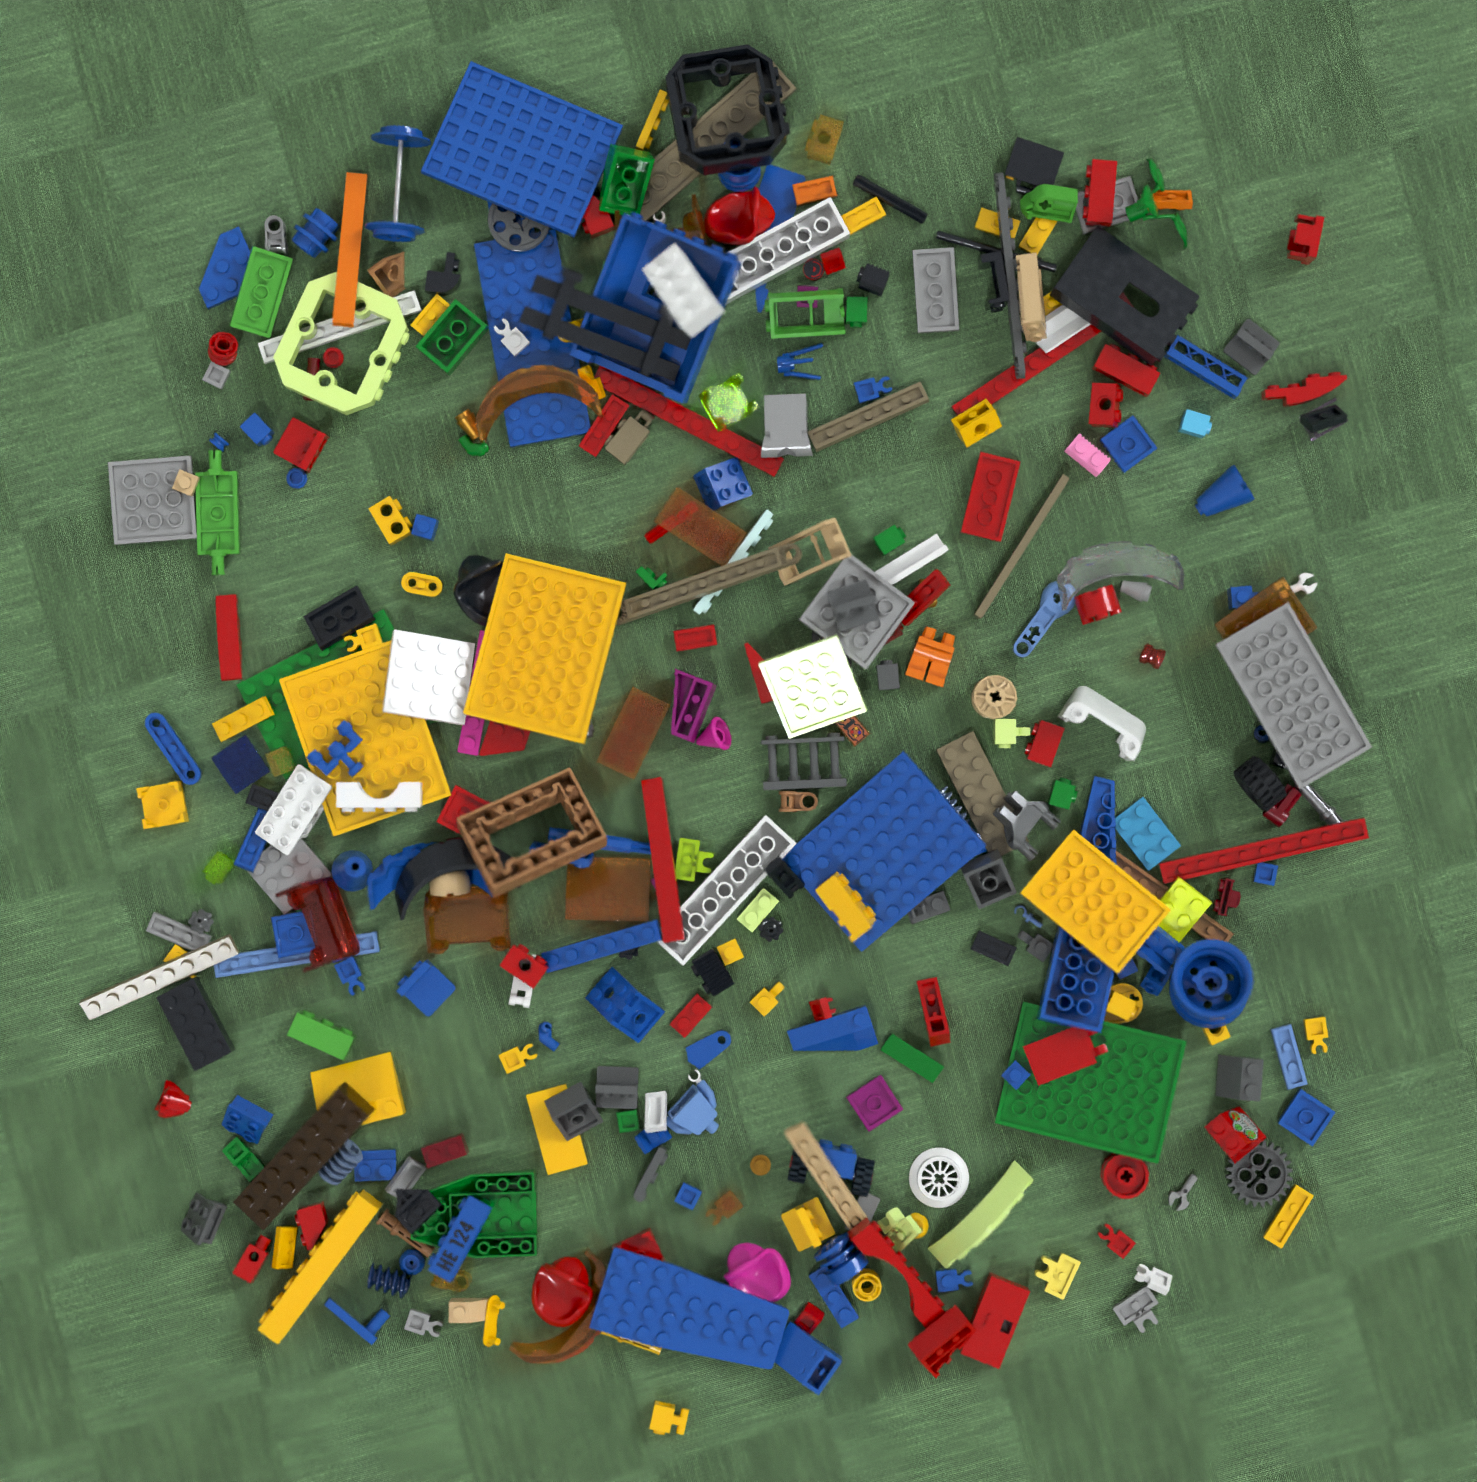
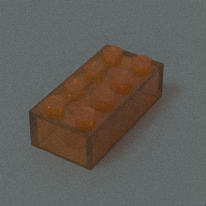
M679 487L673 489L653 520L654 523L720 566L728 563L747 532Z
M632 687L597 762L635 780L671 705Z

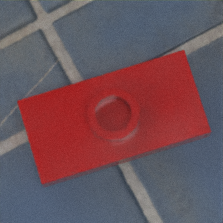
M714 625L673 631L677 652L717 645Z

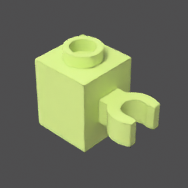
M994 719V744H999V748H1011V744H1016V736H1030V727H1016V719Z

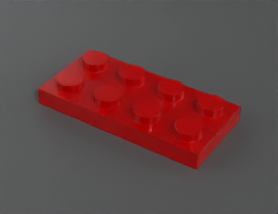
M980 452L960 533L1001 542L1021 461Z

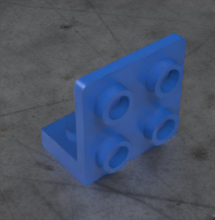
M736 457L704 468L693 475L709 513L753 495L740 462Z

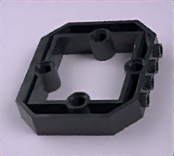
M750 45L684 54L665 76L679 159L700 174L705 176L770 165L786 145L787 135H790L789 123L784 122L786 108L785 104L780 102V98H783L781 85L777 86L776 82L779 79L778 68L773 67L771 58ZM723 71V72H725V73H724V74H718L717 72ZM756 72L760 92L759 111L765 117L768 136L745 140L742 134L733 132L726 136L725 143L696 148L692 129L697 125V108L693 103L687 102L684 84L711 80L715 86L724 87L730 83L731 76ZM684 115H691L688 118L683 117ZM732 145H738L739 147H738V148H732L731 146H732Z

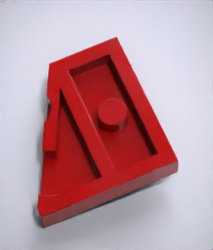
M490 721L479 755L486 756L524 751L531 731Z

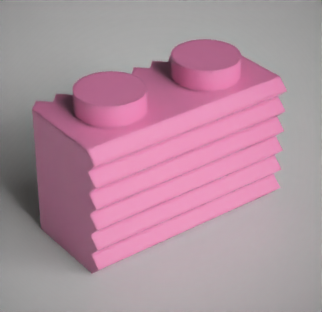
M1078 434L1064 451L1095 477L1111 461L1110 458H1107V455H1104V452L1101 453V450L1091 445L1088 439L1081 437V434Z

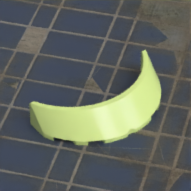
M1014 1160L982 1201L952 1230L931 1244L927 1249L946 1269L955 1260L958 1259L960 1261L1011 1212V1208L1024 1196L1023 1192L1032 1184L1034 1179Z

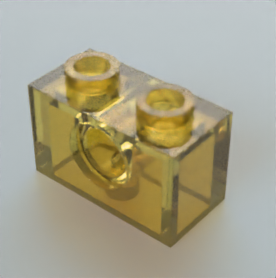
M820 114L819 120H814L811 129L814 132L812 140L808 139L805 151H808L807 158L831 165L844 122ZM826 135L829 141L825 144L820 143L818 137Z

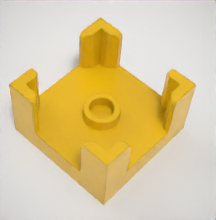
M182 781L136 788L138 799H142L145 819H142L143 829L189 822Z

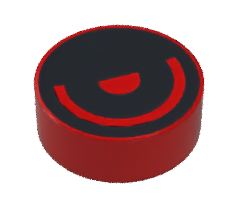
M810 259L804 264L803 273L807 279L815 281L822 277L824 267L819 260Z

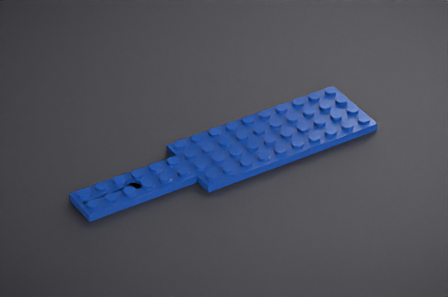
M487 201L488 208L490 209L492 203ZM497 207L500 212L507 211L505 208ZM516 213V220L513 222H517L520 225L521 230L524 231L522 226V220H524L525 218H521L520 215ZM497 222L494 225V230L500 233L505 230L506 226L503 222ZM534 228L529 232V236L533 239H537L541 235V232L535 233ZM549 230L541 244L524 252L505 249L495 239L475 243L476 259L510 447L586 434L591 426L587 404L579 386V383L583 382L577 369H580L579 359L570 355L574 343L562 342L557 336L554 337V340L542 336L543 331L519 322L524 306L548 315L555 299L531 291L537 274L561 283L563 276L559 274L562 264L556 230ZM513 235L510 238V244L513 246L521 243V237L518 235ZM567 305L562 318L566 322L572 321L569 305ZM502 319L508 321L511 331L517 327L530 342L516 357L501 342L504 335H499L494 330V326L499 330L505 329Z

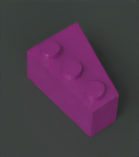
M675 669L672 735L695 743L717 685Z

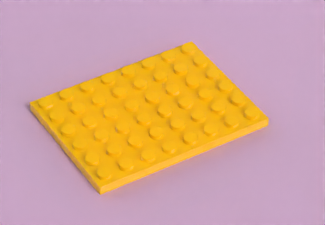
M506 553L463 714L585 745L627 584Z
M391 640L279 679L306 757L316 749L323 755V759L327 763L333 759L328 754L327 748L334 741L341 742L344 746L350 742L346 736H342L336 729L344 720L349 722L353 726V730L363 739L352 752L347 753L355 763L361 762L364 765L353 777L348 774L349 768L341 760L327 776L317 766H313L308 762L310 771L332 786L322 805L333 837L405 812V807H396V812H384V808H375V812H363V808H355V812H342V808H336V782H360L363 790L369 796L377 799H383L393 794L399 782H422V806L451 796V790L426 719L382 712Z

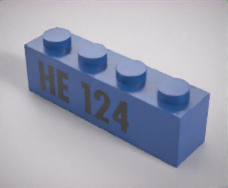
M473 1196L463 1198L459 1205L461 1211L458 1217L454 1216L448 1226L451 1228L448 1235L442 1236L438 1244L440 1249L437 1255L433 1253L428 1262V1265H430L428 1271L448 1282H453L493 1207Z

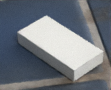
M666 1091L645 1093L646 1133L666 1131Z

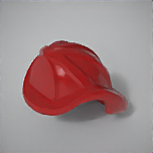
M756 186L749 192H731L715 200L709 206L703 220L704 231L710 239L729 245H745L753 241L755 237L763 234L772 225L775 211L770 202L760 195V190Z
M563 1257L552 1264L544 1263L535 1276L531 1291L532 1305L536 1314L549 1325L555 1327L573 1325L584 1315L592 1302L593 1290L588 1286V1273L584 1264L578 1258Z

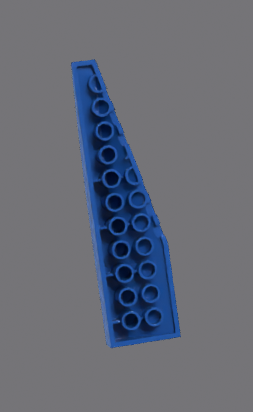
M1094 776L1079 834L1117 865L1115 781ZM1098 838L1102 841L1101 845L1099 844V846H1097L1095 843ZM1057 926L1037 1020L1101 1033L1114 971L1060 926Z

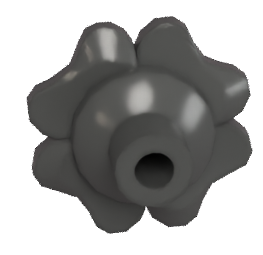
M200 909L198 912L193 911L192 917L188 920V923L191 925L190 929L197 931L199 934H203L204 931L209 932L211 925L214 923V920L210 919L212 914L205 912L203 909Z

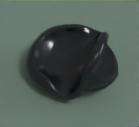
M470 555L460 565L458 581L454 585L453 594L461 610L472 621L486 626L503 562L500 559L491 560L481 555Z

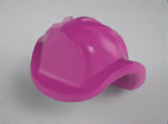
M740 1243L731 1249L727 1260L728 1272L724 1274L728 1285L774 1303L787 1294L791 1286L790 1272L785 1260L777 1250L773 1248L763 1249L753 1243Z

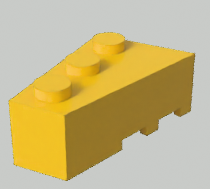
M836 871L821 883L815 891L827 908L833 911L840 919L837 921L841 927L845 926L852 934L849 936L851 942H854L873 926L876 921V914L870 906L866 907L861 901L863 898L859 892L853 891L850 888L848 879L842 873L839 874Z

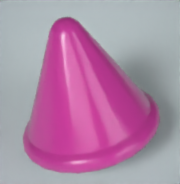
M720 717L712 718L709 725L696 739V744L728 750L731 746V734L727 724Z

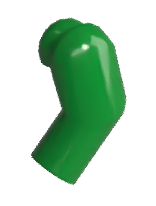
M467 435L462 436L458 440L465 451L471 456L481 457L489 451V446L485 442L481 444L472 443Z

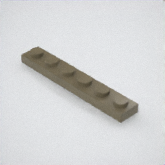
M920 381L808 431V436L815 451L818 452L929 402V398Z

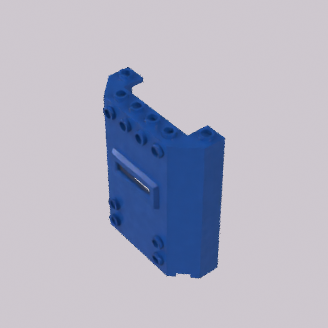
M635 212L623 215L592 296L658 321L661 314L657 312L659 304L665 305L662 299L647 294L649 285L652 284L642 269L675 243L687 255L721 307L725 308L743 263L737 259V255L730 252L723 253L724 248L714 244L711 247L704 245L705 240L693 236L692 239L685 237L686 232L674 228L673 231L666 229L667 224L655 220V223L642 219V215ZM588 312L585 313L580 326L644 352L647 351L652 338ZM722 314L695 336L691 337L687 350L665 342L660 358L680 365L675 381L654 373L651 377L640 374V368L575 343L570 355L587 363L598 364L664 393V396L675 401L687 403ZM674 320L672 327L683 330L678 322Z

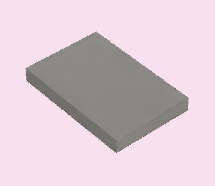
M1131 176L1116 180L1111 226L1129 221L1125 207L1136 203L1138 200ZM1084 191L1078 192V204L1075 211L1082 233L1085 235L1093 232L1097 226L1085 225V219L1082 218L1083 206H1087V198H1084Z

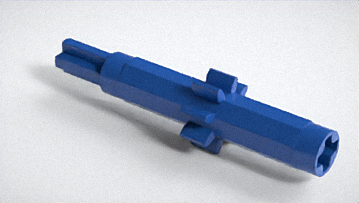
M549 827L547 842L551 840L554 842L575 830ZM606 835L607 846L600 849L629 854L630 852L651 854L650 843L632 841L630 838Z

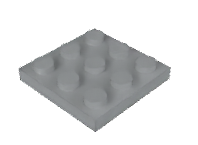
M302 838L299 839L290 855H286L270 845L263 851L254 873L247 871L284 915L332 875L331 871Z

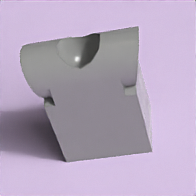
M806 394L764 395L765 437L762 444L761 458H778L787 454L795 457L813 456L808 439Z

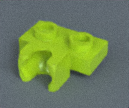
M679 839L675 866L677 879L694 882L696 872L711 874V869L703 865V860L705 858H713L714 853L699 851L700 840Z

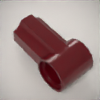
M1289 784L1285 786L1287 796L1269 811H1263L1262 816L1278 828L1287 820L1290 810L1302 796L1297 789Z

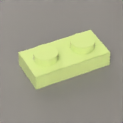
M763 887L739 915L737 920L753 932L779 900Z

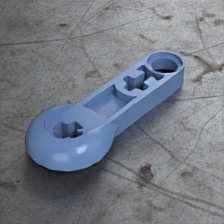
M1054 581L1044 588L1039 610L1013 645V652L1016 656L1022 658L1028 656L1054 620L1073 609L1076 594L1070 584L1064 581ZM1062 593L1064 595L1062 597L1064 598L1063 603H1055L1054 599L1056 598H1053L1054 594ZM1037 626L1039 628L1038 633L1040 634L1039 636L1034 635L1032 637L1031 641H1034L1032 645L1028 640L1023 639L1022 637L1024 635L1026 637H1029V635L1031 634L1029 628H1034ZM1024 642L1027 644L1028 651L1025 654L1017 652L1016 647L1018 643Z

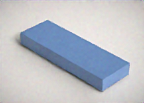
M1287 1024L1270 1029L1286 1089L1289 1090L1307 1085L1292 1025Z

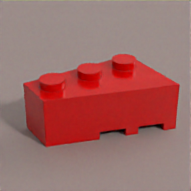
M954 1305L939 1319L932 1322L922 1333L915 1336L907 1345L923 1366L937 1378L940 1375L939 1369L944 1363H950L952 1360L950 1356L957 1348L960 1350L975 1333L976 1329L964 1313Z

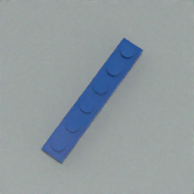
M658 919L546 951L541 953V955L547 961L545 965L549 967L547 969V973L657 942L663 940Z

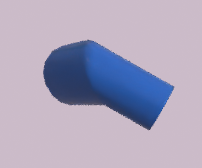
M545 1021L538 1027L539 1041L554 1052L560 1043L552 1038V1026L549 1022Z

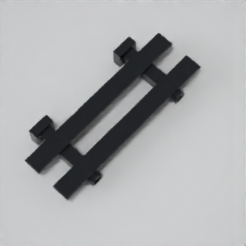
M562 266L559 273L563 276L561 283L538 274L536 275L531 291L555 300L549 315L524 306L519 320L520 323L543 331L542 336L554 340V337L557 336L640 368L639 373L647 377H651L654 373L675 381L680 365L660 358V354L665 342L687 350L691 337L685 331L672 327V323L676 319L667 306L659 304L657 312L661 315L657 321L574 289L576 282L581 283L584 275ZM567 305L651 336L647 351H641L563 321L562 318Z

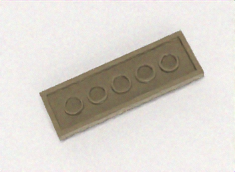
M972 731L936 749L978 834H980L981 839L986 844L987 852L998 849L1000 855L1003 856L1012 851L1005 838L1004 825L992 813L997 807L1001 808L1002 806H1005L1012 813L1014 810L1004 800L1006 795L974 732Z

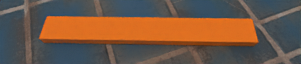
M346 173L333 326L354 328L367 174Z

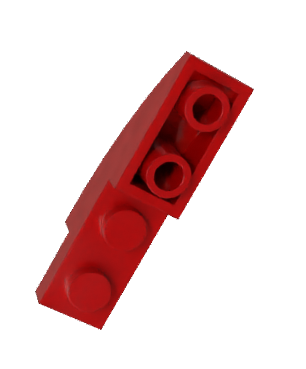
M1331 372L1325 377H1320V374H1309L1307 378L1302 380V387H1300V383L1288 384V388H1279V385L1267 386V389L1261 392L1262 400L1283 399V407L1303 404L1329 393L1347 379V375H1341L1340 372Z

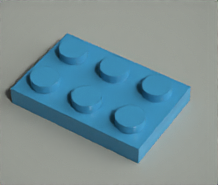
M1144 797L1138 799L1115 817V830L1147 871L1151 870L1181 846Z

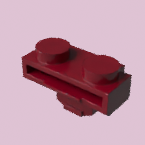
M1228 878L1219 880L1217 891H1220L1218 900L1215 899L1212 909L1216 912L1215 914L1227 917L1228 906L1237 908L1241 899L1240 892L1232 890L1235 880Z

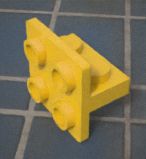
M814 1197L781 1214L784 1224L799 1252L811 1246L816 1248L822 1245L821 1241L835 1235V1230L818 1197Z

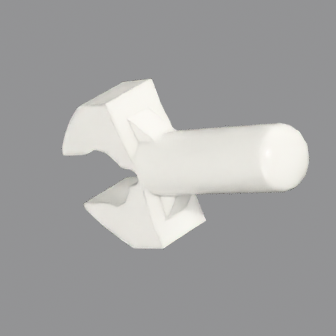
M1310 573L1298 575V582L1279 591V597L1283 599L1300 590L1305 591L1306 594L1313 592L1317 582L1310 586L1303 585V583L1314 575Z

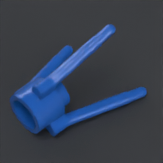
M823 344L813 345L791 353H784L782 356L777 357L778 373H784V376L820 380L821 377L818 375L793 372L791 370H795V364L813 361V358L794 359V356L822 348Z

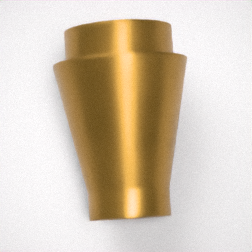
M469 408L455 417L457 420L456 424L472 441L483 434L474 413H471Z

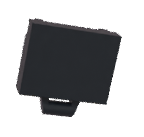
M1017 137L1004 176L1010 180L1016 179V193L1022 195L1031 192L1042 184L1054 185L1064 152ZM1021 181L1034 185L1033 189L1021 186Z

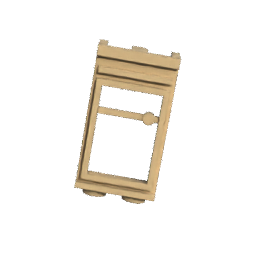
M1037 253L1016 255L1023 331L1026 341L1038 342L1047 338L1042 275L1041 269H1038Z
M836 517L814 525L768 548L772 549L787 543H795L811 536V542H813L822 564L799 574L796 565L778 570L779 577L784 586L795 583L852 556ZM820 530L832 557L827 562H825L820 551L817 537L814 536V533ZM788 550L786 553V558L792 559V555Z

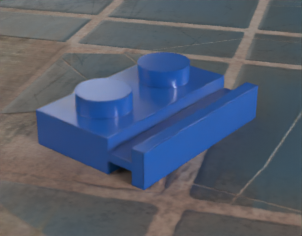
M396 1149L361 1150L363 1160L354 1168L355 1182L392 1180L397 1173Z

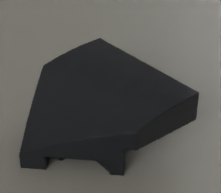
M396 1189L397 1207L395 1216H397L399 1222L410 1234H414L443 1205L429 1190Z

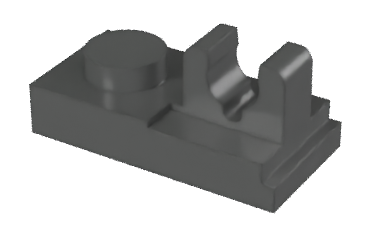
M940 891L927 896L907 914L911 924H915L950 911V907L944 891Z

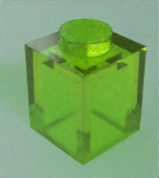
M218 851L202 872L206 874L205 878L212 884L216 882L221 884L234 869L235 861L223 852Z

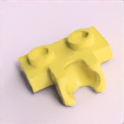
M1062 1252L1057 1262L1042 1255L1041 1259L1048 1267L1045 1271L1036 1269L1034 1275L1047 1281L1044 1289L1045 1292L1064 1300L1081 1262Z

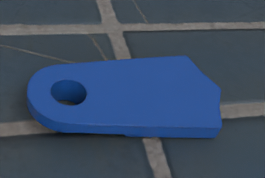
M720 1030L687 1046L688 1062L701 1069L730 1045V1034ZM724 1036L726 1039L725 1043H720L718 1037Z

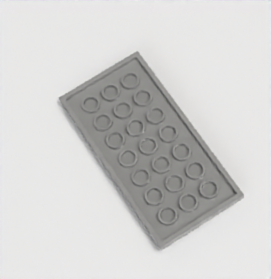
M1289 602L1215 644L1298 789L1307 786L1372 748Z

